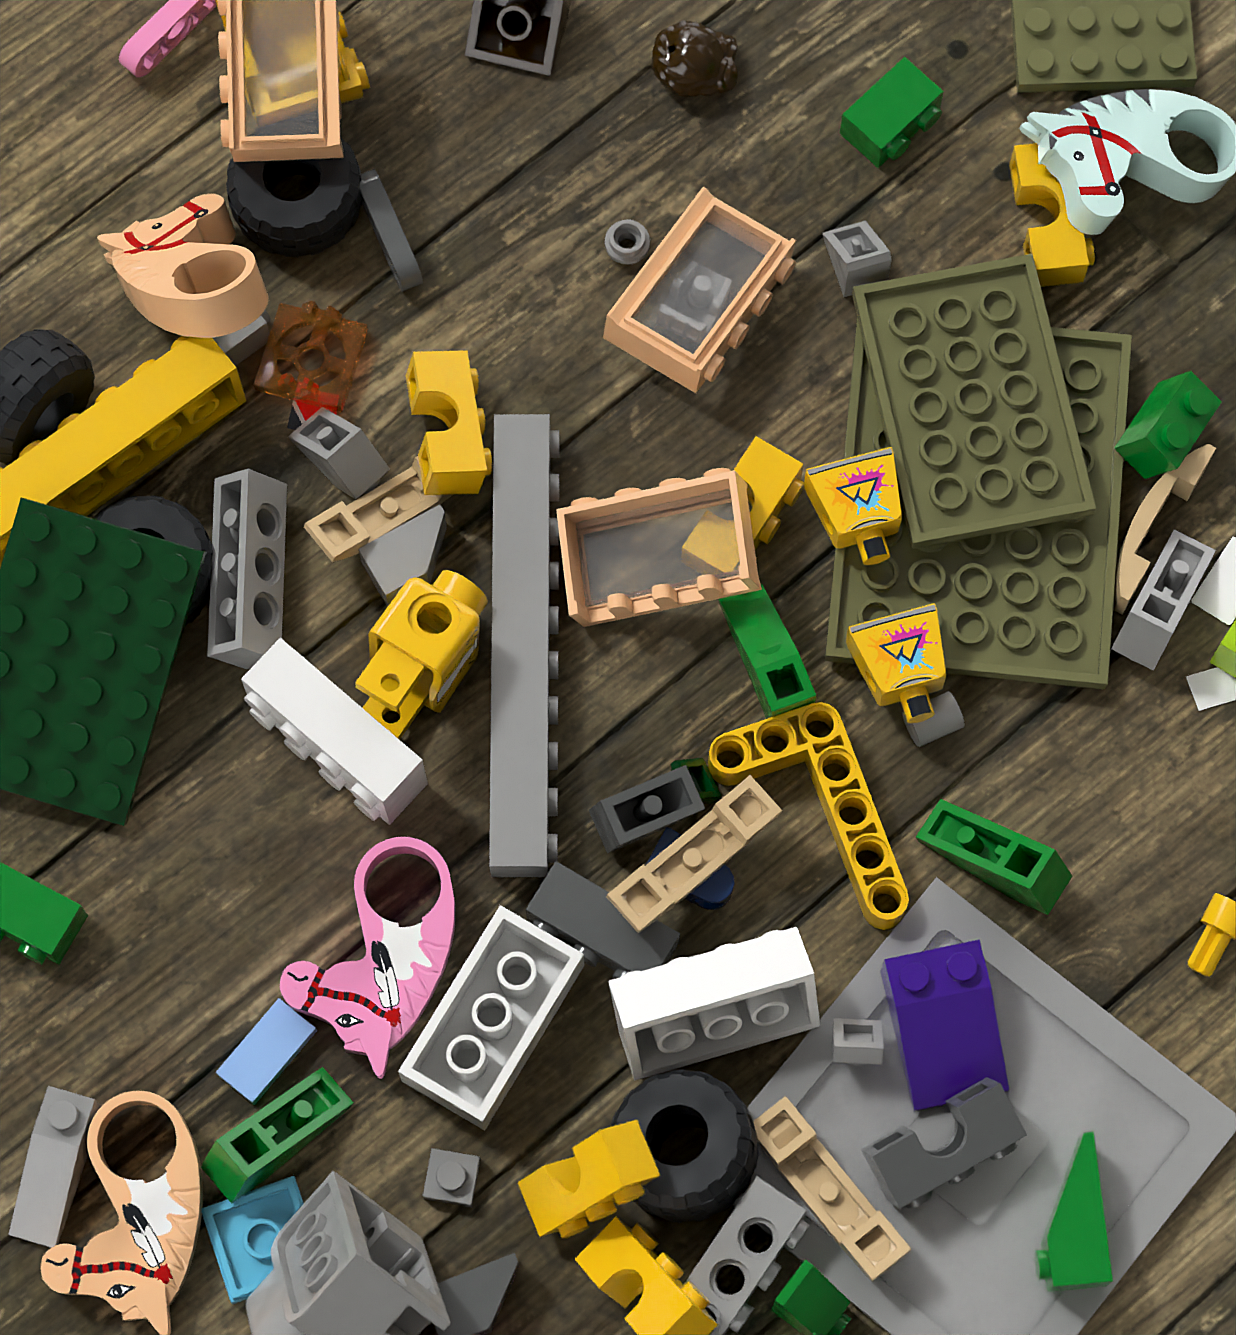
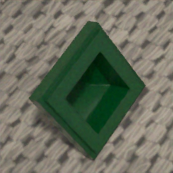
M703 758L675 760L670 764L671 771L684 765L687 766L703 804L717 803L722 799Z

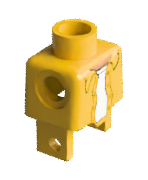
M449 570L442 571L433 585L421 578H410L369 631L370 662L355 682V688L370 696L362 708L399 740L424 705L435 712L442 711L476 660L479 651V615L488 603L487 597L482 590L464 576ZM388 711H394L400 715V719L395 723H387L382 717Z

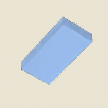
M278 998L220 1066L216 1074L250 1103L255 1105L317 1030Z

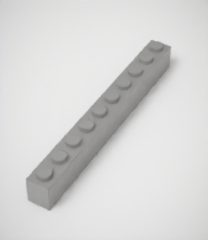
M494 414L489 851L491 877H546L548 874V863L558 862V835L548 834L549 816H558V788H549V770H558V742H549V725H558V696H549V679H558V651H549L550 634H559V607L550 606V590H559V562H550V545H559L558 519L550 518V502H559V474H550V458H559V430L550 429V414Z

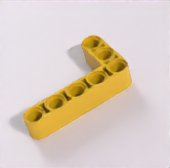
M812 703L716 737L710 746L708 768L713 779L722 785H737L749 775L755 779L805 761L863 916L870 925L877 929L886 930L897 926L903 919L909 901L908 891L837 710L827 703ZM812 721H822L830 727L831 733L825 737H815L808 732L806 726ZM768 736H778L785 741L787 747L781 752L773 753L766 750L761 742ZM724 751H734L741 756L743 761L735 768H727L718 762L717 757ZM828 764H839L846 769L848 776L843 780L833 781L825 776L823 768ZM845 807H855L863 813L864 821L856 825L847 824L841 819L839 812ZM864 850L873 851L878 854L881 864L874 869L864 868L857 862L856 855ZM880 894L890 895L896 900L898 909L892 913H882L873 905V898Z

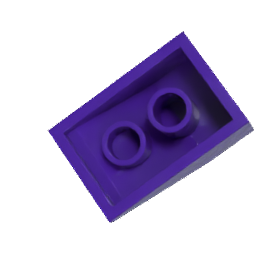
M980 939L884 959L880 973L913 1112L947 1105L946 1100L986 1077L999 1082L1004 1091L1009 1092L992 987Z

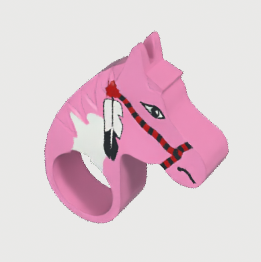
M395 837L378 843L364 855L357 867L354 891L366 945L365 957L358 961L337 963L328 970H323L308 961L295 962L285 968L280 979V991L287 1004L296 1012L320 1019L334 1027L340 1039L345 1043L344 1050L348 1053L368 1056L372 1068L379 1079H382L386 1073L390 1049L396 1046L410 1032L429 1004L449 959L455 931V900L446 862L431 845L412 837ZM396 854H413L422 857L436 869L441 879V891L435 906L428 914L422 917L423 922L410 927H399L398 923L388 921L379 916L370 907L366 897L367 882L373 869L384 859Z

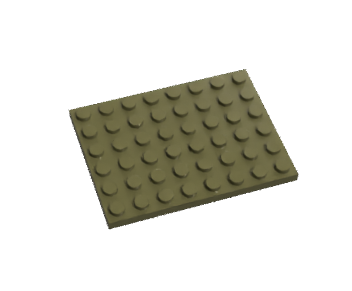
M858 317L856 320L844 459L888 448ZM1051 327L1096 505L1094 515L912 549L900 501L902 520L899 532L885 537L890 558L878 564L864 565L857 544L841 549L835 548L825 661L856 664L846 644L849 626L935 603L947 674L1106 689L1109 673L1123 457L1114 447L1124 434L1126 426L1132 335Z

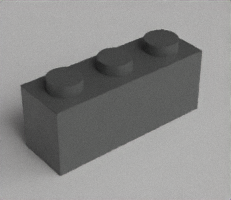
M555 861L526 908L528 921L583 953L584 963L596 967L597 963L600 962L615 971L612 975L614 979L620 978L631 971H644L669 962L680 943L679 932L656 920L638 933L607 899L608 891Z

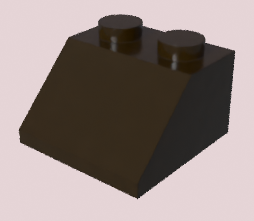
M474 0L465 56L550 76L568 20L571 0Z

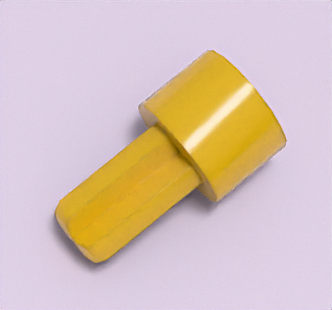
M1218 893L1213 895L1200 920L1206 927L1188 960V966L1192 970L1207 977L1213 974L1230 940H1236V902Z

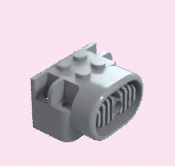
M335 1171L331 1172L280 1230L271 1247L274 1269L251 1293L246 1301V1312L251 1335H418L431 1322L443 1331L450 1324L422 1237Z

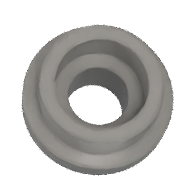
M621 220L613 224L606 233L605 249L608 255L618 263H637L649 251L650 237L648 231L643 225L634 220ZM624 239H631L635 242V246L625 249L619 243Z

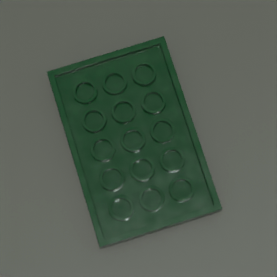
M21 497L0 567L1 790L124 826L127 824L206 555L205 551Z

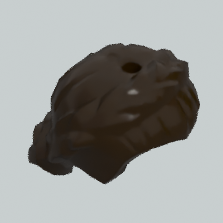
M680 21L658 33L653 47L651 67L655 77L661 84L677 95L691 97L698 95L711 96L715 93L722 94L733 90L737 84L738 70L734 62L738 48L737 41L733 36L727 35L724 32H716L703 24Z

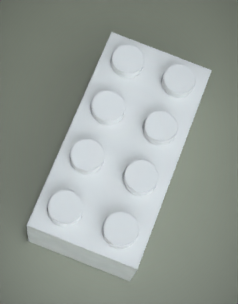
M279 638L241 678L247 693L244 700L252 707L249 711L250 714L267 730H271L276 726L286 737L284 740L286 746L299 758L305 760L310 756L321 767L318 771L319 774L332 787L340 791L345 786L356 797L354 804L371 820L375 821L378 817H381L390 825L428 784L423 760L282 638Z
M500 905L399 1069L398 1073L401 1081L485 1131L584 967V954Z
M797 927L783 931H770L759 938L738 944H725L714 951L690 958H676L668 964L644 971H631L620 978L608 981L619 1035L634 1081L820 1027L814 972Z

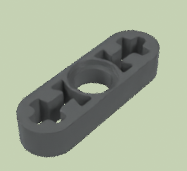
M372 169L362 173V181L359 184L363 199L362 205L400 290L403 292L423 284V278L417 261L376 170Z

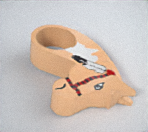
M130 1091L119 1094L103 1104L93 1117L87 1136L90 1160L118 1213L119 1223L113 1229L94 1236L85 1247L59 1244L50 1248L43 1255L41 1274L45 1283L56 1292L65 1295L101 1297L108 1301L114 1309L122 1312L123 1320L148 1319L160 1335H171L169 1306L177 1297L188 1275L202 1219L203 1179L202 1168L200 1167L201 1162L195 1140L179 1111L169 1101L157 1094L147 1091ZM137 1105H149L164 1111L172 1120L176 1130V1148L171 1161L165 1167L167 1172L149 1183L144 1180H129L117 1176L107 1165L102 1150L103 1136L109 1122L122 1110Z

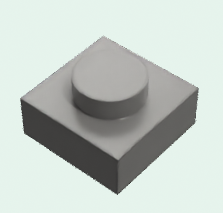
M833 1018V1062L847 1063L854 1066L866 1064L882 1065L884 1049L882 1020Z
M432 1148L423 1199L472 1208L481 1160L480 1156Z

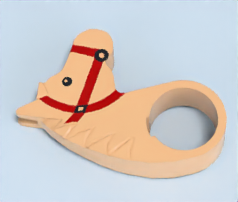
M205 194L195 197L163 217L143 222L135 221L122 233L102 234L97 237L99 244L110 251L104 254L106 262L114 266L121 287L131 303L147 320L165 331L182 336L200 338L224 336L243 329L261 316L268 305V293L253 253L245 247L229 245L235 239L236 231L226 203L220 195Z

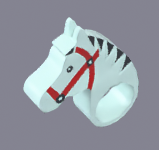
M1142 89L1101 95L1078 102L1058 114L1032 112L1027 117L1029 122L1023 123L1019 128L1023 134L1038 144V164L1045 165L1047 170L1059 181L1064 194L1067 217L1070 223L1078 231L1088 235L1101 234L1121 211L1124 204V196L1118 183L1124 175L1177 201L1198 203L1216 195L1236 172L1235 122L1218 107L1197 97L1175 91ZM1181 130L1199 136L1214 152L1218 172L1215 174H1201L1185 167L1173 154L1169 145L1168 135L1165 133Z

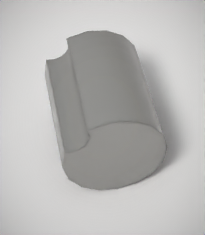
M949 691L930 699L935 715L925 721L910 724L907 722L905 713L902 712L907 730L918 747L964 728L965 724L961 710Z

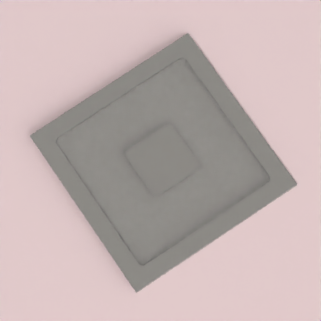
M936 877L820 1018V1027L811 1029L747 1107L754 1121L786 1096L817 1133V1139L876 1211L880 1210L910 1246L911 1251L872 1282L811 1213L758 1142L757 1150L759 1155L757 1167L754 1169L749 1186L734 1201L733 1206L736 1208L758 1176L807 1210L808 1213L803 1221L810 1225L794 1250L787 1245L784 1248L802 1263L806 1259L814 1265L855 1307L889 1335H1078L1236 1132V1113ZM980 939L992 987L1009 1084V1092L1005 1093L1027 1136L1016 1141L1017 1148L1010 1154L996 1160H991L989 1157L973 1166L975 1172L965 1180L955 1184H949L947 1181L931 1190L933 1195L925 1203L911 1209H907L906 1206L899 1209L887 1200L861 1149L903 1125L916 1133L925 1150H937L950 1141L954 1133L955 1124L952 1113L947 1105L913 1112L880 970L884 959ZM833 1018L882 1020L884 1047L882 1065L866 1064L854 1066L847 1063L833 1062ZM1094 1131L1113 1282L1106 1287L1047 1292L1046 1280H1038L1035 1250L1042 1249L1041 1241L1077 1140L1084 1132ZM756 1224L773 1238L772 1231L767 1225Z

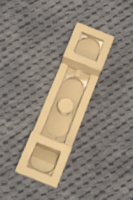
M1206 444L1186 455L1178 469L1166 472L1156 482L1141 503L1128 529L1118 556L1115 572L1114 611L1123 615L1150 566V561L1136 553L1170 493L1188 501L1216 450L1214 446Z
M416 456L412 467L347 506L343 501L339 502L307 521L304 528L328 558L335 562L358 554L360 547L442 504L454 494L424 495L419 459Z
M749 775L718 801L708 814L647 865L643 864L609 892L606 896L607 899L638 933L641 932L726 864L782 812V809L755 779Z
M786 1096L753 1121L757 1142L820 1224L872 1282L911 1251L910 1246L880 1210L876 1211L817 1139V1133Z

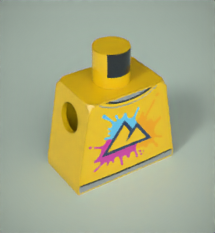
M892 447L806 469L804 479L805 491L835 548L841 549L857 544L864 565L878 564L890 558L885 537L899 532L902 520Z
M935 603L849 626L846 636L847 647L879 706H886L901 701L907 722L910 724L922 722L933 717L935 713L929 693L943 689L946 679L938 613Z

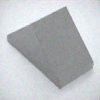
M866 221L823 232L824 242L844 297L852 295L853 286L888 280L892 260L890 250Z

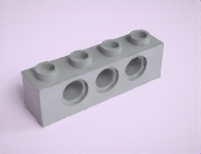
M251 469L215 478L213 555H211L212 573L210 580L207 654L208 657L244 669H251L276 641L282 638L287 484Z
M758 1176L684 1283L685 1285L688 1281L691 1282L710 1301L707 1307L714 1312L718 1325L709 1335H725L729 1329L736 1333L740 1331L754 1310L753 1307L747 1304L748 1300L757 1287L764 1291L769 1288L782 1268L775 1260L785 1245L794 1250L810 1226L803 1221L808 1213L807 1210ZM755 1224L767 1225L773 1234V1242L770 1248L762 1253L752 1252L745 1243L747 1230ZM728 1265L738 1266L745 1276L743 1288L733 1295L722 1292L717 1284L718 1273Z

